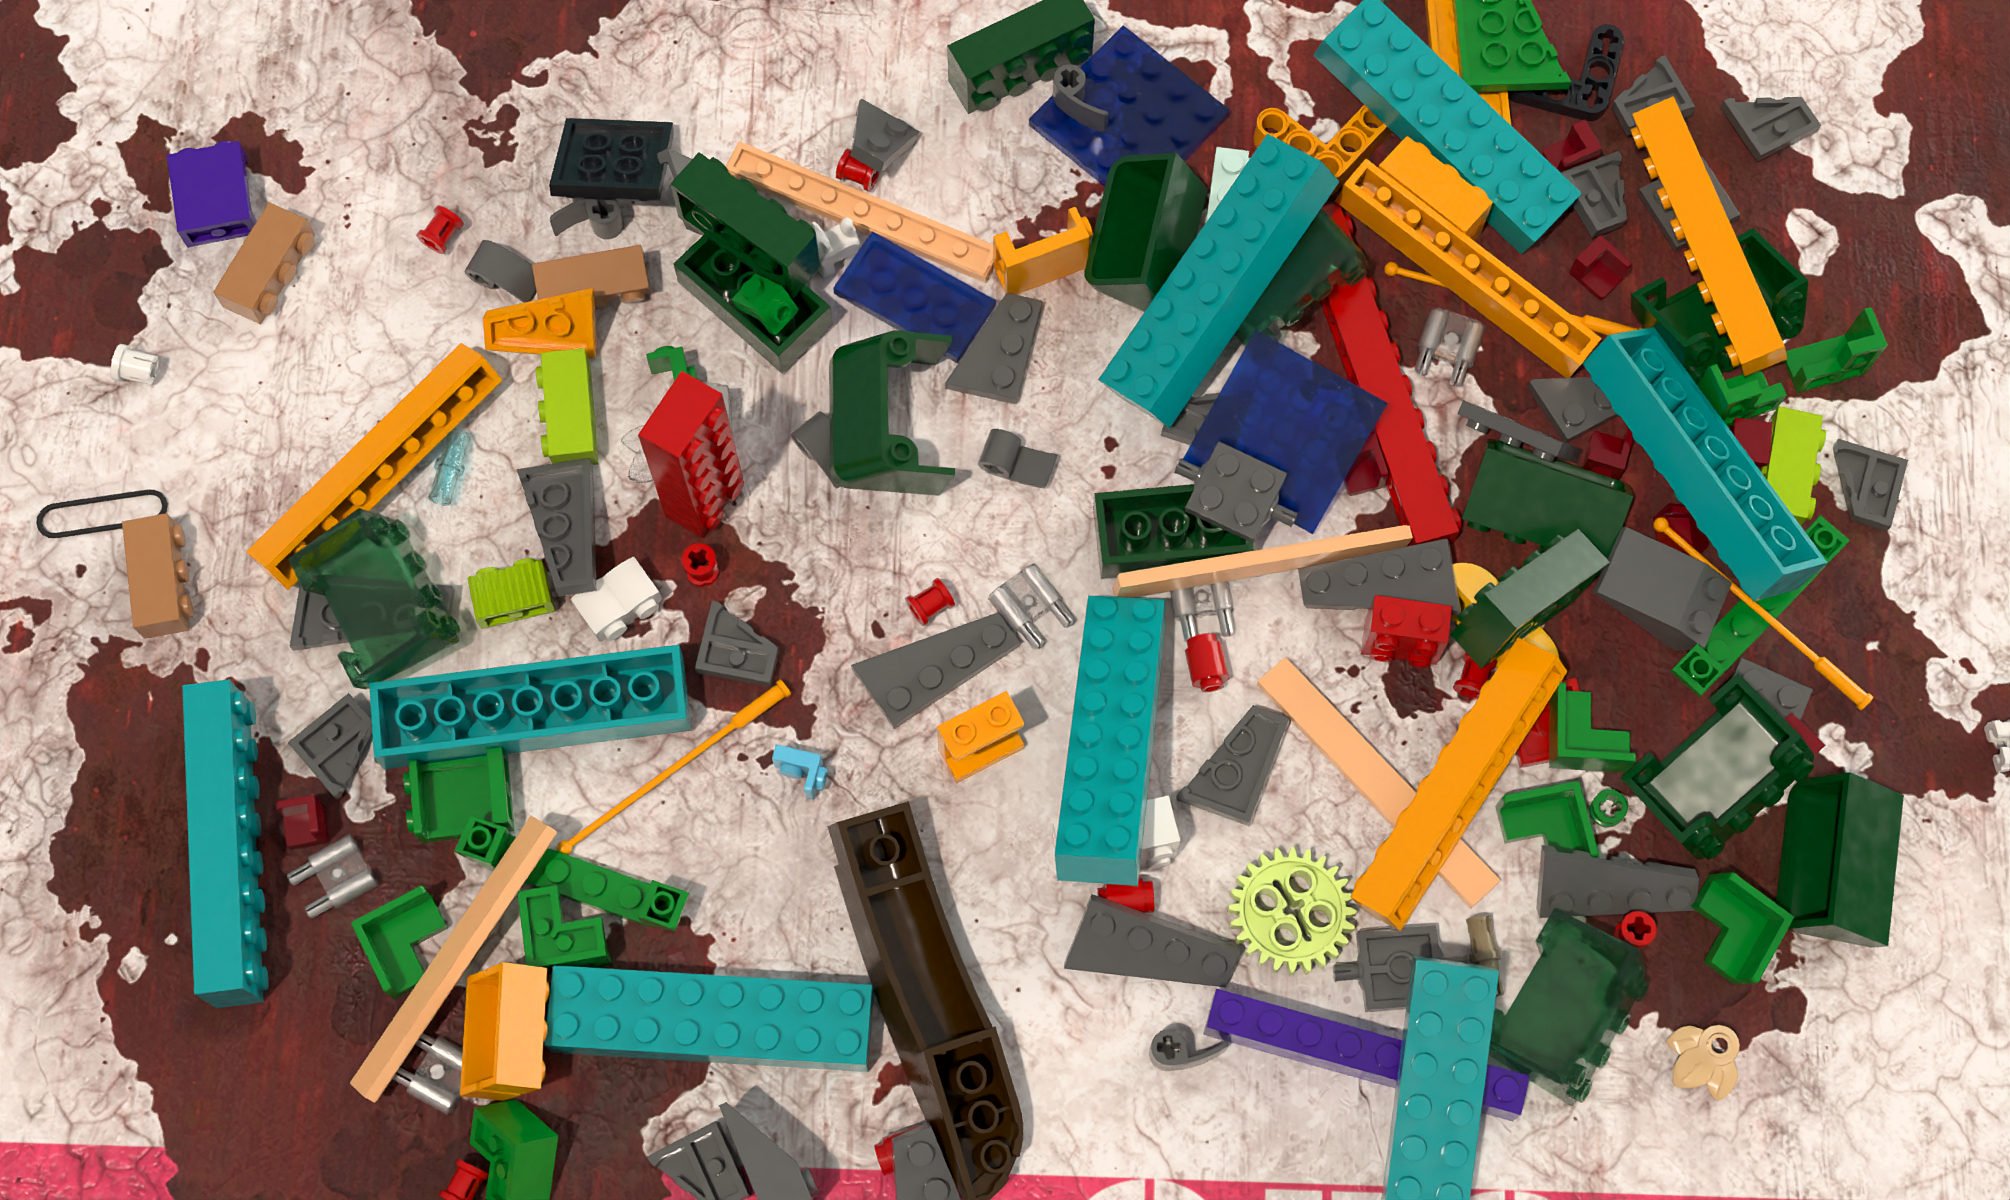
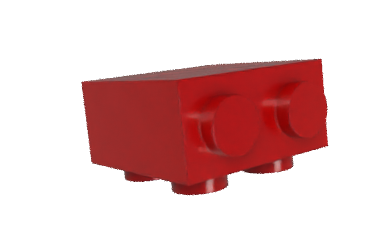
M1375 595L1365 618L1361 654L1370 655V659L1378 662H1391L1393 659L1408 661L1409 665L1418 668H1427L1431 664L1437 665L1448 644L1452 606Z

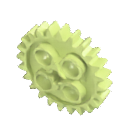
M1291 847L1288 856L1283 858L1280 850L1276 848L1273 852L1272 861L1263 853L1259 855L1258 862L1260 868L1251 863L1246 865L1245 869L1250 878L1242 875L1237 876L1235 882L1243 890L1232 889L1230 892V897L1239 903L1229 905L1227 909L1228 913L1238 915V918L1230 922L1229 927L1230 929L1242 930L1235 942L1236 944L1244 942L1250 944L1245 953L1246 957L1256 952L1260 954L1258 960L1259 967L1263 966L1267 960L1273 962V973L1276 974L1281 965H1287L1289 976H1293L1296 966L1301 965L1302 970L1307 975L1311 971V962L1314 961L1319 968L1323 969L1326 966L1325 954L1334 960L1339 956L1334 944L1340 947L1347 946L1349 941L1341 932H1353L1355 926L1345 919L1355 917L1357 910L1346 907V904L1353 900L1350 897L1352 893L1342 892V889L1348 883V879L1336 881L1334 876L1339 867L1336 865L1329 870L1323 868L1326 860L1324 855L1315 863L1311 861L1310 849H1307L1303 858H1298L1295 847ZM1294 877H1301L1308 883L1309 890L1305 893H1297L1290 887L1289 880ZM1274 881L1280 883L1286 901L1277 888L1273 886ZM1260 895H1267L1273 899L1275 908L1268 912L1262 911L1256 906L1255 898ZM1287 903L1291 908L1298 906L1300 909L1297 920L1293 914L1287 916L1284 914ZM1313 911L1323 912L1327 916L1329 924L1322 928L1314 926L1309 920V913ZM1300 926L1310 935L1311 941L1307 942L1304 940ZM1279 929H1287L1294 935L1295 943L1290 946H1283L1276 941L1274 933Z

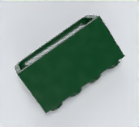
M1176 152L1128 155L1119 158L1112 164L1108 173L1084 271L1086 281L1096 291L1143 312L1146 311L1197 237L1208 190Z
M1487 439L1462 514V519L1468 521L1467 526L1482 532H1489L1490 528L1503 532V538L1514 543L1525 544L1527 540L1539 544V549L1543 552L1546 551L1544 548L1559 534L1566 538L1579 529L1608 559L1634 497L1629 484L1558 459H1554L1552 463L1533 455L1531 450L1522 447L1517 448L1500 440Z
M1851 772L1805 778L1798 781L1792 787L1787 802L1776 904L1794 916L1788 928L1789 931L1870 948L1888 947L1904 795Z

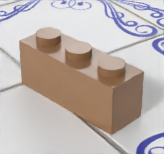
M268 202L213 291L223 308L260 325L266 315H270L274 311L278 295L283 287L293 280L297 264L303 255L310 252L314 244L315 233L306 218Z
M641 244L532 264L538 300L594 288L596 310L607 307L608 301L622 299V302L625 304L643 301L644 295L652 294L644 250Z
M168 513L122 521L133 628L144 639L190 631L188 618L193 617V605L190 596L185 593L184 582H189V570L186 561L182 560L180 547H185L186 543L182 526L180 524L177 525Z

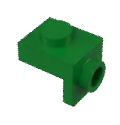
M756 273L743 284L741 289L731 299L738 310L761 320L768 332L773 335H777L798 312L797 306L782 285Z
M662 346L654 352L646 354L651 374L672 371L675 381L680 372L683 371L697 379L695 366H687L682 346L676 348L674 346Z

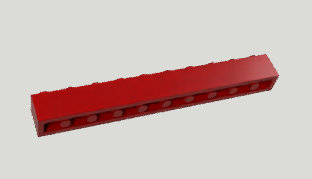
M1338 203L1322 206L1298 242L1367 435L1376 434L1389 474L1385 485L1400 526H1410L1413 538L1407 546L1448 539L1450 545L1454 544L1461 529L1460 516L1456 508L1451 509L1448 502L1449 488L1446 478L1443 474L1439 475L1434 463L1437 461L1434 445L1431 441H1426L1422 431L1424 429L1423 415L1418 407L1414 408L1411 401L1412 386L1406 374L1402 375L1399 368L1400 354L1395 342L1390 343L1388 338L1386 314L1383 309L1378 310L1375 302L1377 294L1373 279L1371 277L1366 278L1363 269L1365 265L1363 251L1359 245H1354L1351 236L1353 234V226L1350 216L1343 214Z

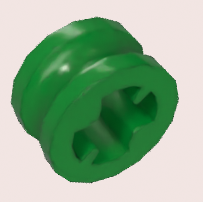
M1611 789L1603 790L1590 803L1589 812L1596 824L1609 828L1616 826L1623 820L1627 814L1628 805L1625 797L1618 791ZM1606 800L1612 801L1611 807L1616 805L1618 809L1611 818L1604 815L1605 810L1601 812L1599 806H1602Z

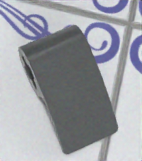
M1072 64L1059 67L1053 77V101L1079 123L1101 132L1108 128L1109 113L1083 102L1086 77L1083 70Z
M584 198L563 207L550 216V223L555 236H558L573 225L588 219L594 234L602 239L616 238L624 228L623 217L616 199ZM609 215L608 218L602 219L603 216Z
M490 240L481 241L464 271L465 274L481 286L493 288L496 284L523 303L529 302L536 292L532 265Z
M819 411L791 433V438L808 459H814L837 489L841 486L833 480L830 473V419L823 412Z
M991 429L978 461V466L987 473L1013 482L1045 488L1057 459V454L1020 446L1021 439L1015 434L1002 429Z
M1167 1029L1160 1031L1153 1038L1149 1049V1057L1152 1064L1161 1071L1184 1070L1204 1064L1223 1054L1228 1048V1040L1206 1053L1188 1058L1184 1037L1175 1030ZM1164 1042H1170L1172 1049H1178V1052H1174L1172 1059H1166L1165 1053L1158 1052L1157 1050L1162 1049Z

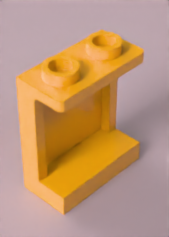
M1076 207L1068 209L1067 231L1016 250L1007 231L993 236V268L1004 293L1017 295L1084 270L1091 246L1089 238L1093 237L1087 217H1080Z
M1007 691L937 726L938 749L956 784L1024 749V743L1017 730L1024 726V721Z

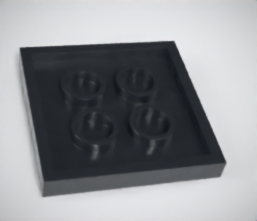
M566 118L549 183L550 195L567 198L660 201L668 164H660L657 153L667 148L671 149L674 136L673 122Z

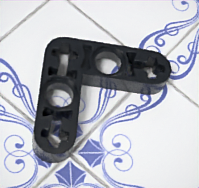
M1611 24L1600 25L1594 30L1588 45L1580 80L1570 78L1571 84L1569 89H1562L1566 95V98L1563 100H1552L1547 95V90H1540L1539 95L1535 94L1536 90L1508 91V98L1518 104L1580 120L1585 119L1591 122L1598 120L1604 114L1609 102L1624 43L1622 31ZM1603 38L1610 39V46L1606 55L1600 54ZM1594 66L1603 67L1607 71L1608 77L1596 79L1590 74L1589 69ZM1591 90L1597 91L1594 108L1587 107V99Z

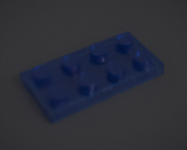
M873 231L833 287L835 295L899 331L952 335V343L943 356L957 364L996 307L995 299Z

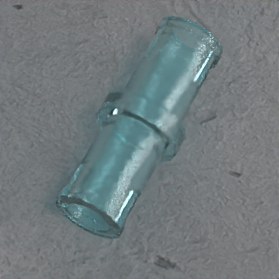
M456 428L447 434L441 457H438L435 461L434 468L437 471L431 491L428 494V499L438 504L441 491L444 490L441 503L443 506L452 504V497L458 477L462 476L465 470V466L462 463L468 442L471 439L469 433L461 430L458 443L455 444L458 431Z

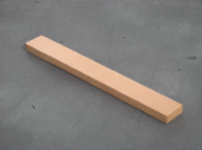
M739 141L726 164L728 173L738 180L740 178L748 180L759 191L838 223H841L843 218L849 217L852 219L853 226L857 231L986 283L993 269V244Z
M1403 525L1119 573L1112 590L1114 597L1132 598L1290 571L1407 547L1413 536L1410 526Z
M1286 657L1283 658L1258 680L1257 686L1289 717L1295 726L1382 817L1395 828L1399 814L1408 808L1417 793ZM1461 839L1438 872V875L1470 909L1501 881Z
M532 815L529 817L351 1080L350 1084L365 1098L374 1103L379 1099L557 835V831Z

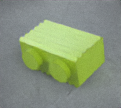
M524 558L514 562L513 567L505 569L486 567L478 570L476 576H469L467 578L475 618L481 629L556 612L548 573L542 560L536 561L533 558Z

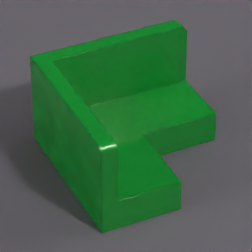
M1869 307L1861 311L1845 335L1786 351L1787 359L1784 360V364L1798 394L1866 375L1888 345L1872 308Z
M1717 364L1708 367L1697 385L1727 426H1730L1735 417L1751 419L1774 411L1787 396L1781 382L1769 386L1761 370L1747 376L1742 374L1724 380Z
M1560 682L1549 700V768L1618 773L1629 771L1636 762V754L1630 753V732L1591 729V692L1566 691V683Z
M1579 781L1504 795L1495 806L1505 844L1542 836L1544 845L1555 847L1557 852L1572 854L1573 850L1589 852L1590 856L1594 858L1599 857Z
M1733 872L1710 874L1691 908L1721 929L1703 963L1732 984H1757L1760 981L1794 919V916Z
M424 885L351 922L383 991L393 1000L412 991L425 973L413 947L448 929L432 894Z
M557 885L518 891L526 965L547 968V975H552L553 965L594 968L612 964L611 955L607 951L602 917L563 923L560 892Z
M516 1099L474 1108L470 1144L490 1162L486 1199L549 1200L558 1135Z

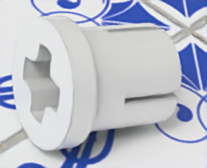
M119 344L114 352L111 363V378L117 381L128 379L151 385L158 371V356L131 350L129 345Z

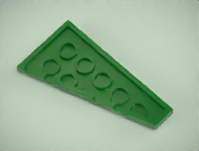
M1452 0L1460 77L1474 91L1569 89L1571 84L1567 72L1562 71L1557 60L1558 54L1553 44H1549L1541 28V19L1531 0Z

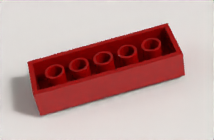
M681 371L639 432L638 437L665 517L704 538L709 529L713 531L718 527L724 515L723 508L729 499L735 500L744 486V481L722 393Z

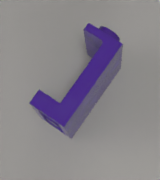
M221 141L214 146L199 149L185 148L178 153L167 154L177 232L187 248L248 236L257 219L251 209L245 165L248 164V158L240 142Z

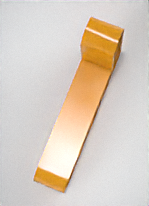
M1363 105L1343 128L1325 144L1284 111L1278 108H1268L1260 112L1257 117L1254 143L1258 148L1265 136L1269 134L1322 161L1339 181L1331 193L1333 195L1351 177L1365 158L1368 159L1393 131L1370 109ZM1365 123H1374L1378 128H1370ZM1273 128L1278 133H1268L1264 129ZM1342 147H1352L1356 152H1347Z

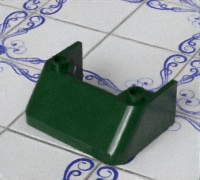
M893 330L840 346L834 352L829 362L830 473L833 480L839 486L847 489L939 496L954 478L955 468L919 465L918 449L914 442L902 435L889 434L888 367L902 368L910 363L936 365L951 345L952 335Z

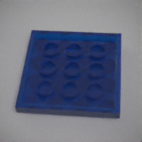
M1123 25L1080 67L1086 77L1085 98L1083 102L1109 113L1108 128L1101 132L1079 123L1055 104L1053 95L1029 118V126L1105 187L1110 167L1123 156L1176 152L1185 162L1229 117L1230 109Z
M1255 329L1183 460L1201 468L1210 459L1219 441L1286 472L1287 477L1279 492L1278 504L1298 512L1294 524L1313 534L1388 402Z

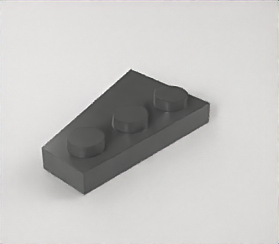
M1253 705L1227 735L1218 750L1200 767L1199 772L1191 782L1176 796L1177 801L1250 826L1288 727L1289 717Z

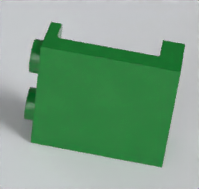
M503 748L486 749V756L420 764L417 759L409 760V772H404L403 774L406 795H411L412 809L406 811L409 833H414L421 843L459 839L470 815L505 827L509 832L515 831L509 761Z

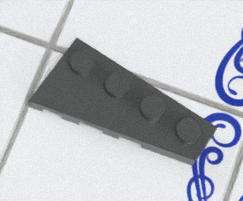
M1091 894L1065 959L1064 969L1226 988L1239 957L1240 947Z

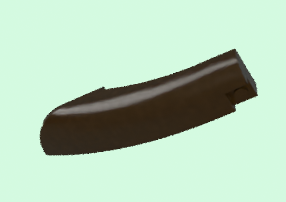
M909 801L836 822L827 826L838 860V865L834 866L869 979L903 1069L924 1118L931 1125L950 1174L963 1200H990L1010 1179L1008 1176L1015 1160L1021 1154L1023 1143L1022 1113L996 1026L992 1027L977 995L945 917Z

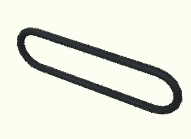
M150 489L72 500L47 505L38 514L36 524L39 532L48 538H62L122 529V523L50 533L43 528L42 521L44 515L53 509L144 495H154L161 500L162 507L159 514L167 512L168 504L166 497L161 492Z

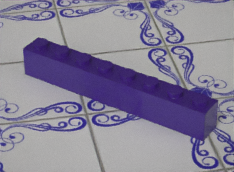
M1215 990L1203 1035L1223 1041L1228 1040L1230 1043L1396 1089L1402 1040L1224 990ZM1487 1064L1481 1113L1512 1122L1521 1116L1530 1076Z

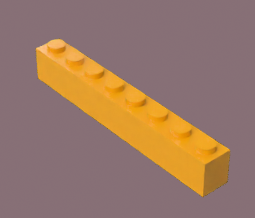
M1674 96L1633 113L1632 116L1636 127L1630 129L1637 149L1645 147L1648 158L1643 159L1650 179L1652 180L1656 177L1659 179L1662 188L1656 191L1663 209H1672L1675 219L1671 220L1670 224L1677 240L1685 239L1689 250L1683 253L1690 271L1698 270L1703 281L1697 283L1703 301L1705 304L1712 301L1717 313L1712 314L1711 318L1718 335L1726 333L1730 345L1725 346V350L1732 367L1740 365L1744 376H1747L1786 360L1787 354L1784 343Z
M1366 158L1343 185L1335 200L1336 203L1563 377L1570 378L1601 340L1597 334Z
M460 343L272 525L246 553L271 578L289 590L503 380L483 355Z
M1519 637L1513 646L1504 652L1500 660V666L1492 678L1487 680L1482 686L1479 698L1472 709L1464 714L1460 720L1458 731L1450 743L1441 749L1436 765L1430 774L1419 783L1414 799L1408 808L1399 814L1392 833L1377 848L1375 859L1366 873L1357 879L1354 891L1350 897L1363 911L1399 931L1402 930L1566 675L1567 670L1557 655Z

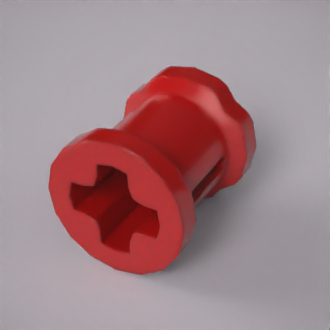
M847 148L838 162L836 178L839 180L846 178L863 185L864 190L870 192L875 186L880 173L851 157V149Z
M437 205L433 210L434 217L424 230L418 231L416 236L429 249L443 254L447 249L445 244L455 230H460L464 223L451 210Z
M695 543L684 551L682 565L687 573L688 581L697 587L713 584L719 575L713 549L706 544ZM705 561L707 562L706 567L701 566ZM695 563L700 565L697 569L694 568Z
M939 578L933 580L930 587L916 596L909 595L905 598L910 611L922 626L927 625L928 619L946 607L951 609L955 605L951 594Z
M1465 652L1463 656L1465 664L1460 680L1455 681L1453 689L1462 696L1478 700L1480 690L1488 680L1491 670H1494L1497 661L1495 659L1481 669Z
M1631 912L1624 917L1621 923L1615 926L1613 931L1614 942L1623 952L1637 953L1655 938L1657 932L1656 923L1645 912ZM1632 925L1635 926V932L1642 933V936L1637 940L1634 933L1627 930Z
M458 1158L455 1163L458 1167L447 1189L441 1190L438 1196L446 1200H473L482 1181L488 1180L489 1174Z

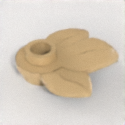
M1713 1025L1705 1030L1694 1026H1684L1678 1028L1666 1040L1668 1046L1680 1054L1673 1068V1084L1675 1087L1694 1088L1706 1083L1710 1094L1716 1101L1722 1100L1732 1091L1738 1078L1734 1059L1737 1057L1740 1049L1739 1039L1733 1030L1723 1025ZM1716 1038H1723L1727 1043V1048L1722 1053H1716L1712 1049V1042Z

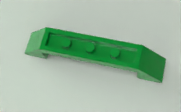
M1821 515L1805 532L1828 563L1799 589L1755 601L1775 619L1850 541ZM1740 600L1712 629L1705 648H1702L1697 643L1670 672L1700 698L1770 624L1745 602Z
M470 815L455 848V853L494 871L516 837L511 835L505 827ZM549 848L546 849L524 882V884L536 888L557 885L561 897L642 926L676 931L690 893L654 880H652L651 884Z

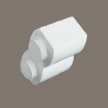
M635 557L620 563L603 578L596 580L597 591L575 594L571 598L572 603L599 642L605 639L611 641L618 638L627 630L626 625L631 620L638 617L645 619L655 613L659 608L658 603L662 600L660 592Z

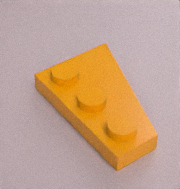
M594 288L486 311L483 317L485 350L541 354L543 352L585 348L588 358H595L597 336Z

